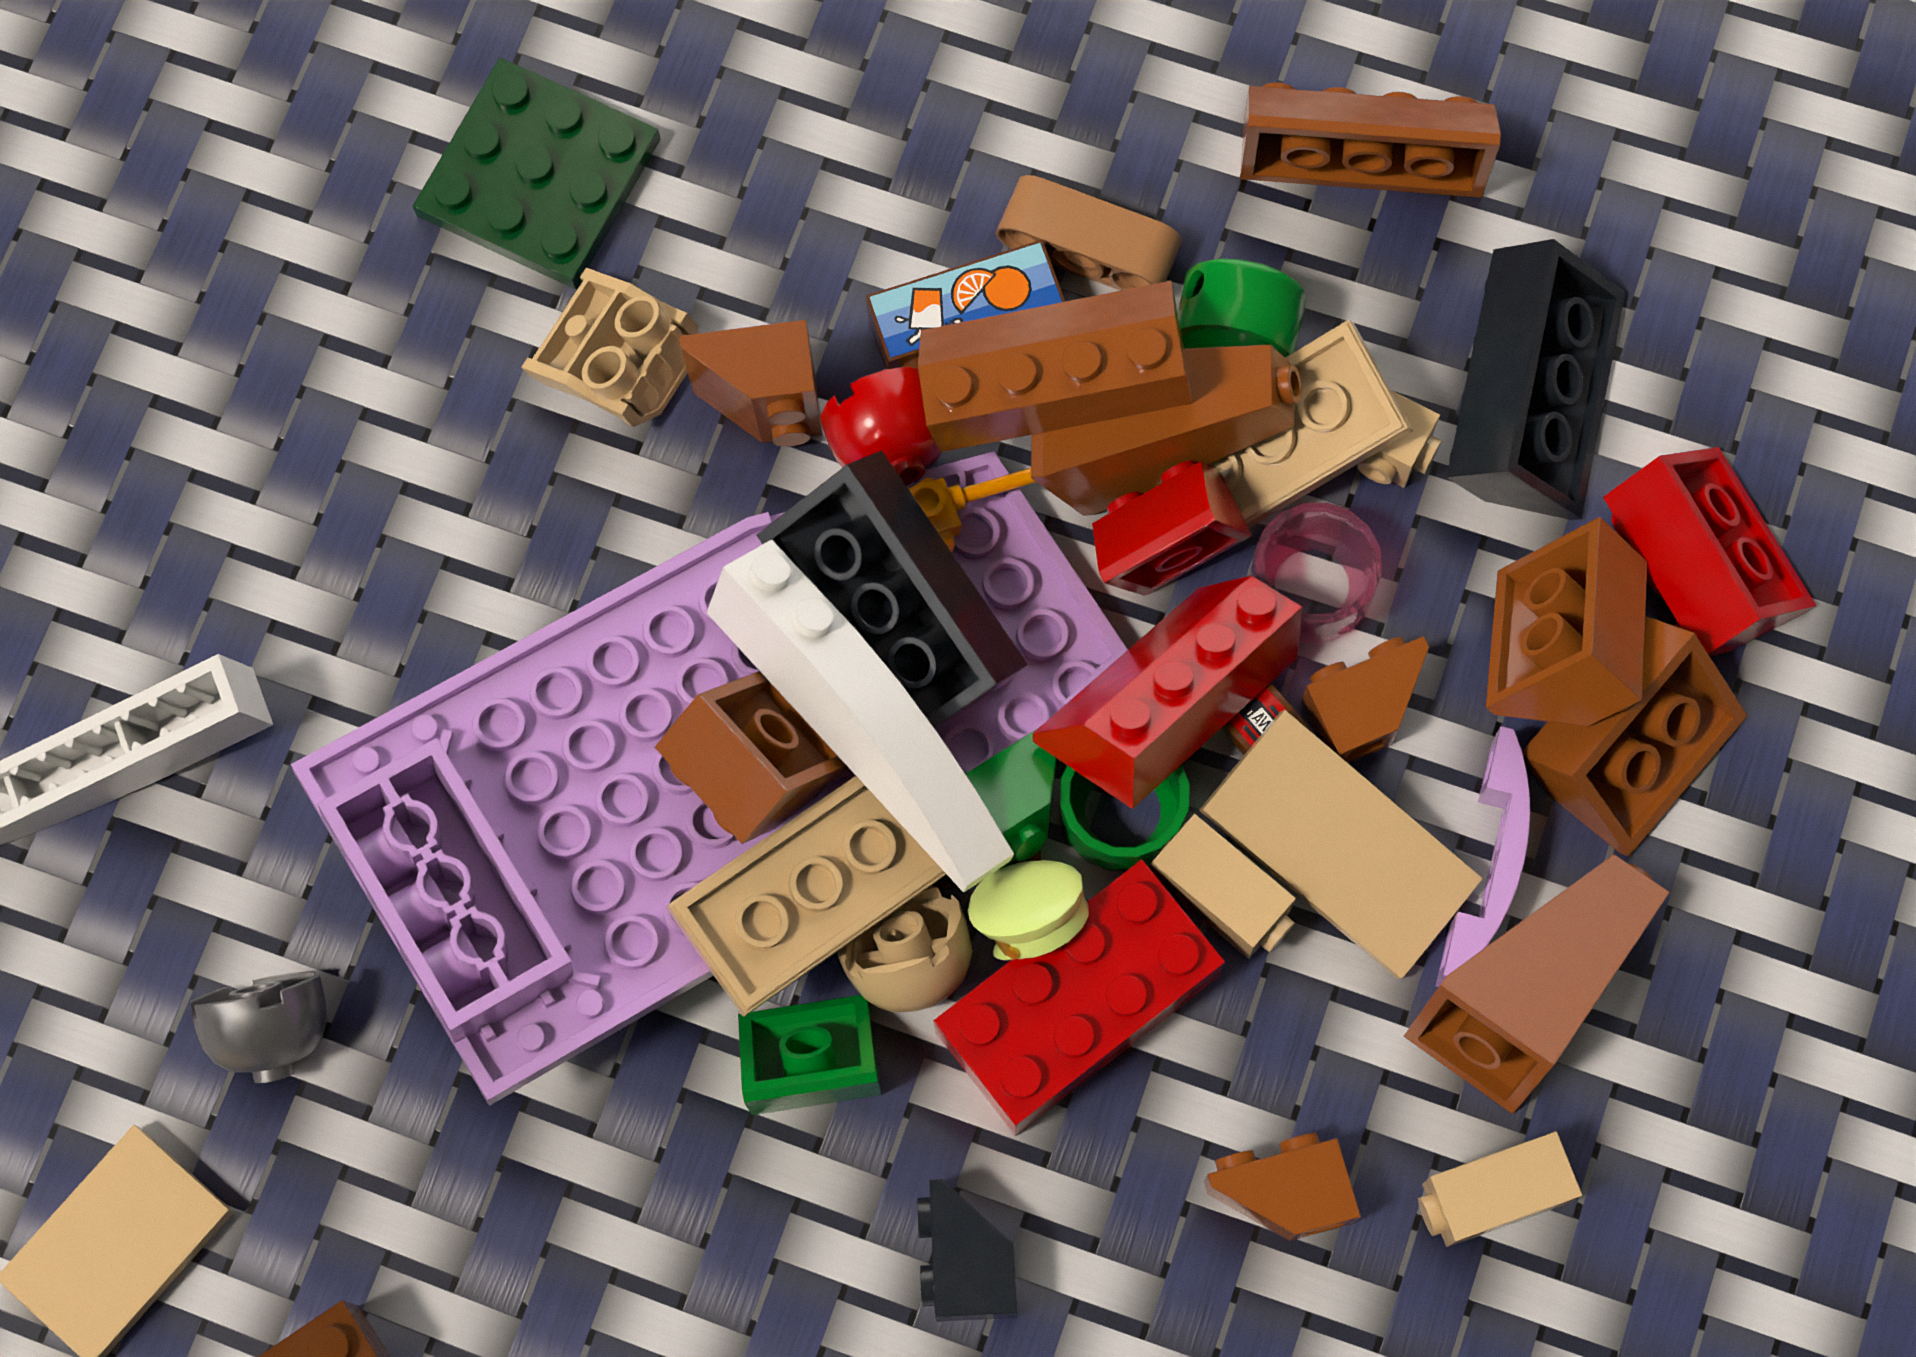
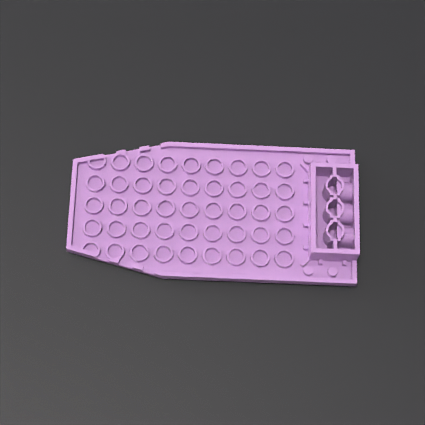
M993 451L926 469L924 476L915 483L907 485V488L913 487L925 478L937 480L943 477L947 487L958 484L961 488L1009 473ZM1019 488L965 503V509L957 511L962 527L960 535L954 536L955 546L952 554L1028 663L1026 667L935 729L965 774L1042 726L1128 650ZM769 512L739 521L291 764L298 781L489 1106L712 977L713 974L666 909L668 904L856 776L848 767L844 773L776 829L741 844L734 835L726 832L719 826L710 808L691 787L683 784L674 776L670 769V764L654 748L699 693L759 671L707 614L722 568L763 545L756 535L784 513L770 516Z

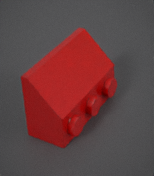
M1719 447L1660 455L1603 496L1612 512L1611 520L1617 533L1630 543L1633 549L1647 561L1646 581L1655 593L1664 598L1677 620L1676 627L1695 633L1710 657L1730 652L1807 613L1817 606Z

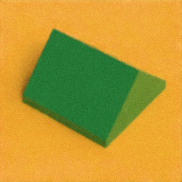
M862 995L754 1011L744 1018L741 1014H738L742 1095L744 1103L752 1115L882 1095L869 1005Z

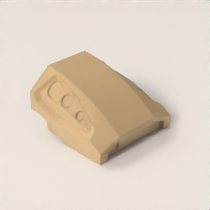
M586 268L580 276L583 282L532 359L527 358L521 368L530 377L544 385L591 402L619 417L629 426L635 427L661 415L685 378L688 371L681 351L679 336L697 334L698 325L688 313L656 299L633 284Z

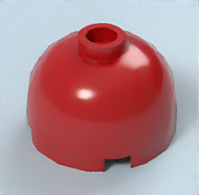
M918 368L886 369L862 377L850 384L854 393L853 396L838 405L834 395L826 403L820 415V420L830 450L838 464L842 467L882 450L907 486L921 479L925 474V470L942 453L939 451L926 425Z

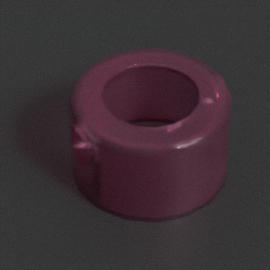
M1302 503L1279 513L1263 530L1254 553L1250 575L1275 590L1277 570L1293 554L1300 551L1317 550L1329 554L1337 560L1348 577L1349 592L1345 603L1332 614H1309L1302 611L1299 642L1326 643L1350 633L1367 615L1382 575L1381 548L1370 527L1352 511L1330 503Z

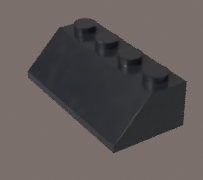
M1555 239L1493 249L1446 478L1484 502L1568 520L1582 519L1625 291Z
M882 450L845 465L756 535L762 544L773 540L848 620L898 679L934 729L1028 665Z

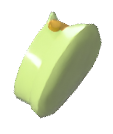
M1049 860L1021 862L996 870L978 884L971 895L968 908L971 923L989 939L995 940L994 957L1003 961L1034 958L1054 951L1069 942L1083 928L1089 917L1081 874L1073 866Z

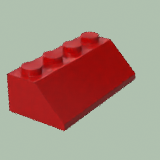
M1252 575L1199 587L1033 733V742L1134 809L1298 658L1302 606Z

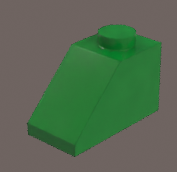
M1036 730L965 774L1014 853L1011 861L1001 868L1006 867L1015 860L1024 861L1031 858L1042 848L1048 839L1057 758L1033 742V733Z

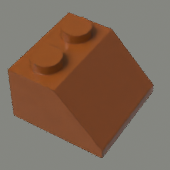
M806 320L679 336L681 351L694 394L761 443L773 441L777 446H797L809 441L811 436L823 435L815 367Z
M760 671L699 693L654 747L670 764V769L674 776L680 782L692 788L713 812L719 826L726 832L734 835L741 844L776 829L848 769V766Z

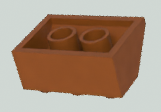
M1601 517L1590 521L1497 571L1486 708L1492 714L1589 726L1614 713L1623 712L1631 705L1642 700L1647 561Z
M1645 616L1642 700L1631 705L1623 712L1614 713L1589 726L1547 722L1525 747L1522 755L1526 765L1551 798L1615 850L1629 857L1748 715L1695 633Z

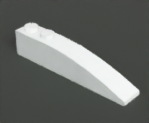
M773 540L764 543L724 566L707 614L952 881L965 892L1011 861L1014 855L1013 851L979 794L928 719L859 632Z
M217 654L1 760L0 845L107 804L272 726L273 722L253 668Z

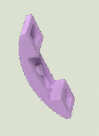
M1501 726L1494 737L1478 803L1503 809L1479 916L1458 912L1450 923L1436 987L1440 986L1448 974L1489 945L1510 908L1519 884L1528 844L1530 797L1527 771L1514 729Z

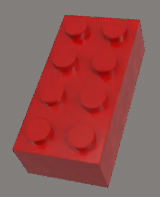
M1142 859L1087 901L1089 917L1083 928L1069 942L1052 952L1034 958L1013 959L933 1020L936 1035L1015 1136L1221 976L1225 961Z

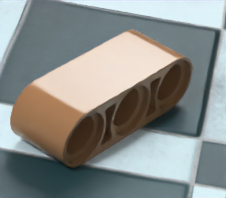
M1025 175L1019 178L995 232L997 238L1010 249L1043 240L1051 265L1120 291L1166 282L1183 243L1182 237L1176 230L1160 221L1032 175Z

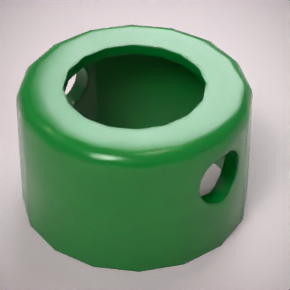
M1225 258L1199 262L1186 273L1177 312L1183 348L1272 345L1286 358L1296 351L1307 294L1298 281L1286 273L1262 263Z
M1068 765L1061 778L1060 822L1068 843L1085 861L1107 871L1126 872L1141 859L1147 866H1151L1152 861L1186 824L1189 811L1190 783L1182 765L1154 789L1160 803V821L1155 832L1144 842L1131 847L1111 846L1100 841L1090 830L1085 818V802L1096 784Z

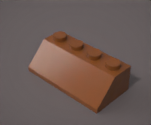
M1268 83L1262 87L1249 86L1244 115L1240 179L1482 198L1500 147L1501 133L1495 104L1478 103L1472 98L1463 96L1450 97L1444 101L1417 99L1416 96L1406 92H1391L1383 96L1356 94L1354 91L1343 87H1332L1323 91L1296 90L1291 85L1285 83Z
M1172 281L921 330L918 370L926 425L940 452L1193 403Z

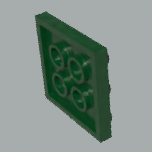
M499 57L412 207L418 217L576 290L581 281L580 276L592 262L660 142L659 130Z

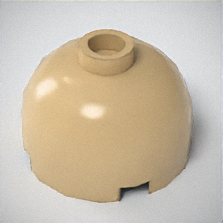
M930 886L838 951V957L846 976L855 989L876 1007L894 1013L928 1009L949 997L964 981L972 956L967 921L959 901L952 894L951 900L943 898L939 888L935 886Z

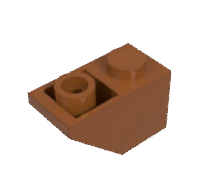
M1424 636L1405 643L1403 637L1390 639L1368 652L1370 659L1349 668H1347L1344 661L1333 663L1315 672L1310 677L1312 683L1306 685L1301 704L1317 737L1348 764L1392 745L1429 649Z
M1317 1132L1282 1141L1279 1143L1281 1154L1256 1160L1253 1150L1215 1160L1217 1171L1207 1174L1204 1180L1208 1195L1289 1241L1351 1225L1361 1217L1337 1138L1320 1143Z

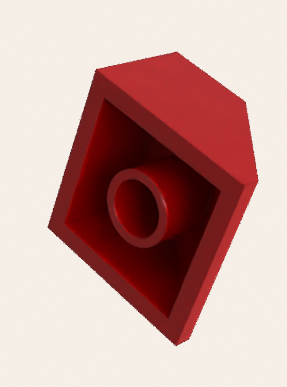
M1188 460L1165 471L1160 477L1163 483L1146 493L1141 494L1140 491L1131 492L1111 502L1107 506L1109 514L1092 523L1098 572L1103 582L1146 596L1251 537L1252 533L1220 470L1202 461L1195 463L1194 460Z

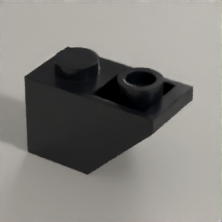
M943 1179L929 1180L930 1197L917 1198L919 1238H932L933 1265H920L922 1306H935L937 1322L1017 1318L1013 1243Z

